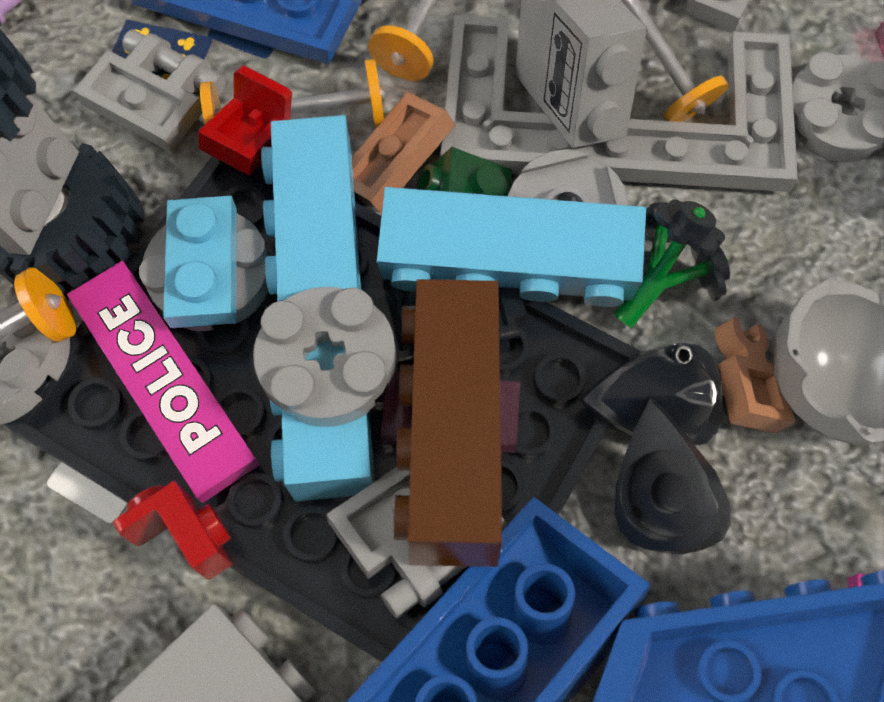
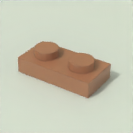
M407 92L352 157L355 199L382 214L385 187L403 188L455 126L447 111Z

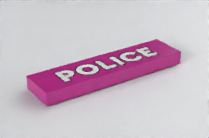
M123 261L67 294L192 492L201 503H204L260 465Z

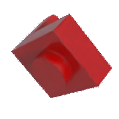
M242 65L233 74V99L198 131L199 149L250 176L262 164V147H272L271 121L290 120L291 90L273 79Z
M175 481L167 486L157 485L137 494L127 504L126 509L128 511L112 522L118 534L136 546L147 543L168 529L191 568L208 580H211L233 565L221 546L232 538L215 510L209 503L199 509L192 497Z

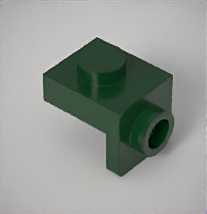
M451 146L434 163L428 164L423 168L417 180L416 189L508 196L511 189L512 169Z

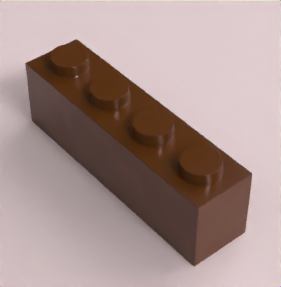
M417 279L416 306L403 305L402 346H414V365H400L399 403L400 406H412V428L398 427L397 471H410L409 495H395L394 540H408L410 566L498 567L502 547L498 281Z

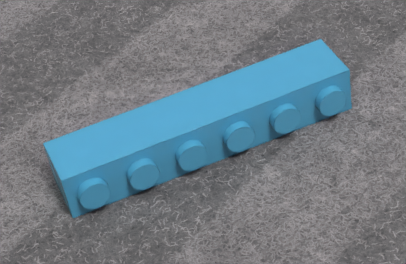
M338 115L271 121L272 147H262L261 151L264 179L266 184H273L274 200H265L263 203L266 234L268 238H275L276 256H266L265 274L269 294H277L278 302L285 301L288 297L301 291L317 287L357 288L361 290L352 152L346 116ZM323 342L317 345L316 350L309 353L307 361L317 360L321 370H329L334 368V357L344 354L345 349L342 346L335 347L331 342ZM270 400L273 416H282V440H273L271 444L273 476L276 482L284 481V485L294 501L354 496L375 482L370 410L364 416L346 424L318 427L298 421L295 415L284 412Z

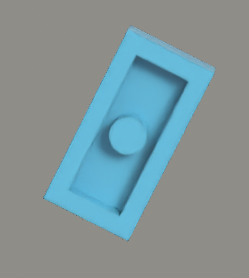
M232 196L167 200L163 318L170 328L235 324L237 309V208Z

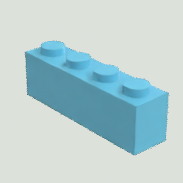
M385 187L377 264L382 279L391 280L393 287L405 291L416 292L417 279L498 281V287L519 288V296L530 301L549 302L557 300L558 295L582 296L585 303L593 306H619L623 304L624 300L633 299L643 281L646 207Z

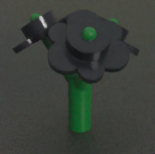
M674 199L670 200L669 203H653L646 208L645 234H648L653 239L647 271L633 299L624 300L623 304L619 305L612 313L629 328L632 329L665 289L698 278L702 287L707 289L712 301L720 300L721 296L726 295L725 281L730 279L729 261L720 247L726 237L720 229L715 227L716 218L708 208L694 201L681 202ZM670 242H671V244L669 245V247H668L667 250L665 251L666 243H670ZM688 244L691 248L695 265L667 274Z

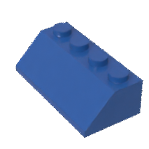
M533 497L502 531V547L498 567H469L347 702H571L611 652L622 620L636 618L635 609L644 605L650 583L537 498Z

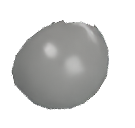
M828 279L805 291L779 326L774 350V374L780 393L792 411L811 428L833 440L854 445L884 442V291L879 293L853 282L829 283Z

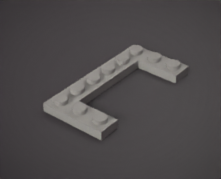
M454 15L445 110L455 126L443 139L440 156L452 146L512 169L511 174H521V171L536 157L551 151L571 149L589 154L588 158L598 161L604 167L607 165L618 175L621 181L790 192L798 180L789 35L732 32L727 45L729 125L629 119L626 137L572 148L545 113L503 111L509 18Z

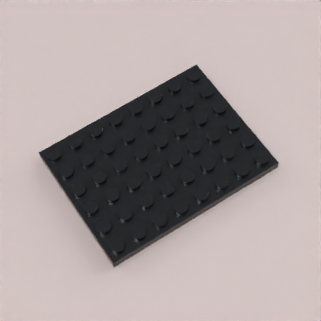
M212 156L179 199L232 196L237 208V214L249 220L257 228L266 243L269 256H276L275 238L267 237L263 215L264 201L274 200L273 184H266L262 164L249 176ZM355 202L360 277L364 278L380 274L377 254L382 216ZM166 214L126 266L260 465L204 503H201L192 492L84 321L76 328L75 334L70 337L68 361L59 379L56 381L48 375L43 384L34 392L43 399L25 415L3 425L127 504L137 494L157 485L167 486L175 481L192 497L199 509L209 503L225 525L232 539L221 546L233 563L230 566L231 569L382 663L469 567H466L441 586L443 594L429 605L423 607L418 603L396 619L385 605L381 594L402 579L400 573L391 562L368 579L328 523L327 514L353 496L294 501L285 487L284 481H275L271 462V444L273 440H282V416H273L270 399L257 377L254 366V345L256 337L262 328L261 317L272 303L277 302V294L270 295L268 291L259 308L248 318L236 324L211 325L214 330L201 332L182 327L170 328L162 313L152 301L139 276V267L143 261L145 251L155 234L166 224ZM523 299V303L527 312V319L516 322L520 337L499 342L502 518L507 524L514 519L533 497L560 515L610 423L601 419L581 403L579 399L610 371L637 353L642 352L548 302ZM396 367L390 385L387 383L384 392L375 399L376 405L370 410L375 481L397 467L398 427L412 428V406H400L399 403L400 367Z

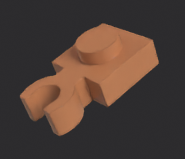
M733 317L715 329V340L718 348L727 358L717 364L722 383L723 403L727 409L730 423L772 433H778L796 424L792 409L780 393L774 374V364L767 362L765 352L768 349L769 343L763 326L755 324L743 332L739 318Z

